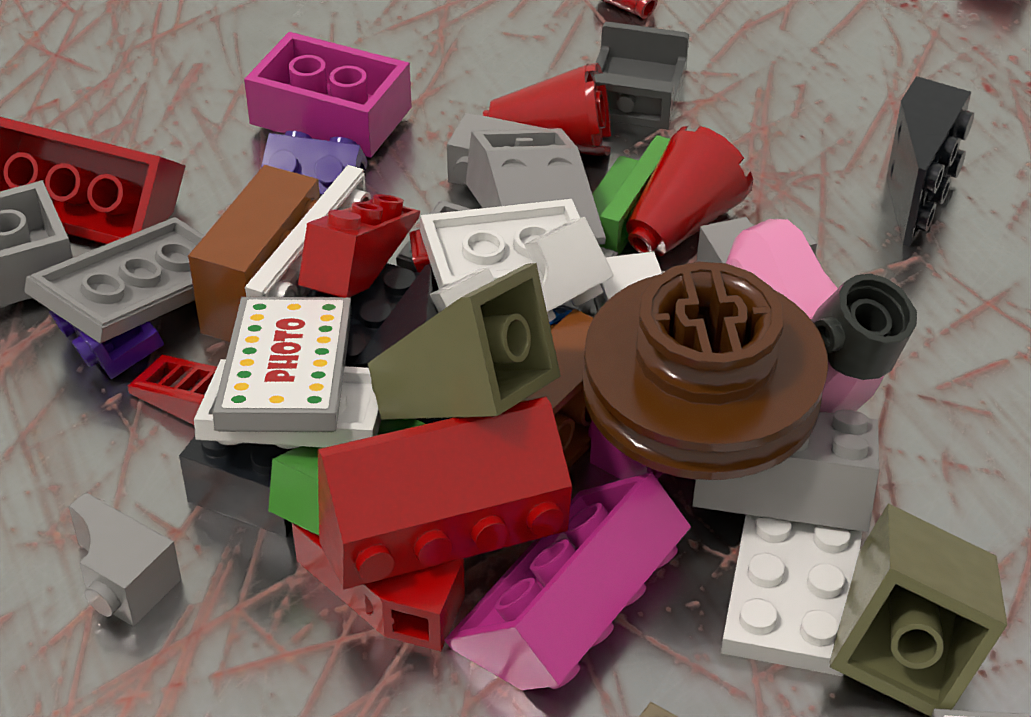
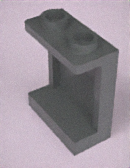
M605 22L603 24L601 49L596 60L603 74H596L594 77L597 86L606 85L610 121L669 130L687 70L689 34L687 32L615 22Z

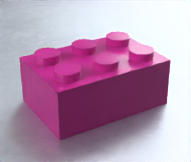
M288 32L244 79L249 123L251 125L284 134L286 131H299L308 134L312 139L329 141L331 137H345L360 145L365 156L370 158L412 108L409 62L293 32Z

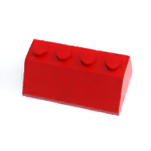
M0 117V191L43 180L67 234L109 244L166 221L174 212L185 165L160 156Z
M547 397L520 402L498 416L455 417L318 449L319 543L343 590L568 531L572 483L552 405Z

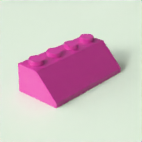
M652 472L579 491L571 500L568 531L536 539L446 637L445 642L453 651L520 690L550 687L551 689L560 688L577 675L580 670L578 662L587 651L611 634L614 629L612 621L622 609L634 603L644 594L647 588L645 582L652 573L667 564L677 554L678 548L676 544L691 526Z

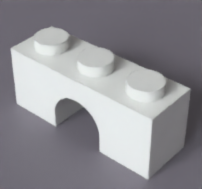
M585 217L569 220L524 244L532 262L537 263L549 322L556 318L553 311L554 308L571 300L573 306H578L603 293L600 283L614 276ZM489 268L477 269L431 293L430 297L438 312H441L459 298L495 279Z

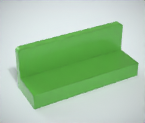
M656 135L639 160L625 156L618 157L592 195L606 236L605 244H599L600 247L618 252L619 256L628 243L629 235L626 230V224L670 140L669 138Z

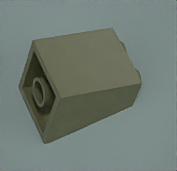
M537 263L525 264L464 295L368 362L372 389L376 396L381 419L498 416L561 377Z
M888 503L859 551L830 658V668L930 717L932 716L933 709L952 710L1007 626L997 556Z

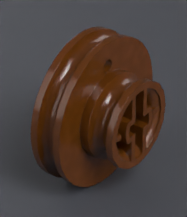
M698 261L674 266L659 275L635 282L616 293L599 309L589 326L586 336L583 395L588 413L601 434L619 451L638 463L662 473L689 479L726 480L741 478L768 470L782 463L800 449L810 437L820 413L822 394L827 378L828 357L825 344L815 324L799 306L786 296L774 290L750 271L727 263Z

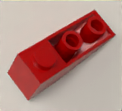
M376 194L369 201L353 202L349 208L331 210L327 216L308 222L298 285L342 298H349L368 289L419 219L420 210L403 206L404 200L399 197Z
M292 523L297 562L381 635L428 649L442 651L445 639L450 633L465 597L464 559L343 590L319 543V535Z

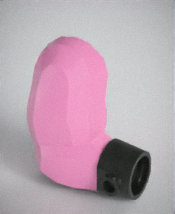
M768 219L743 230L734 239L726 263L752 272L774 290L786 296L808 315L821 334L828 357V371L820 412L857 411L875 394L884 376L892 371L917 325V310L904 290L889 279L874 274L855 275L837 288L822 269L803 232L788 219Z

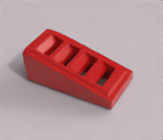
M162 354L128 385L129 394L194 425V418L217 367ZM166 374V376L157 384L156 382H157L163 375ZM176 380L180 381L176 386L170 387Z

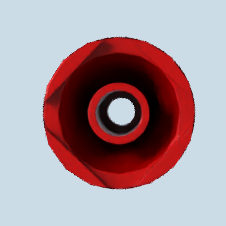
M598 63L586 64L493 99L490 102L489 110L483 111V116L547 129L562 128L578 147L580 155L608 156L611 147L602 146V138L611 137V121L606 85L597 86L594 77L596 74H603Z
M683 126L671 137L626 224V230L629 235L628 240L637 252H654L656 257L665 255L700 231V226L712 223L743 202L752 191V173L750 171L745 176L739 165L744 157L725 137L702 126H699L695 132L686 131L688 126Z

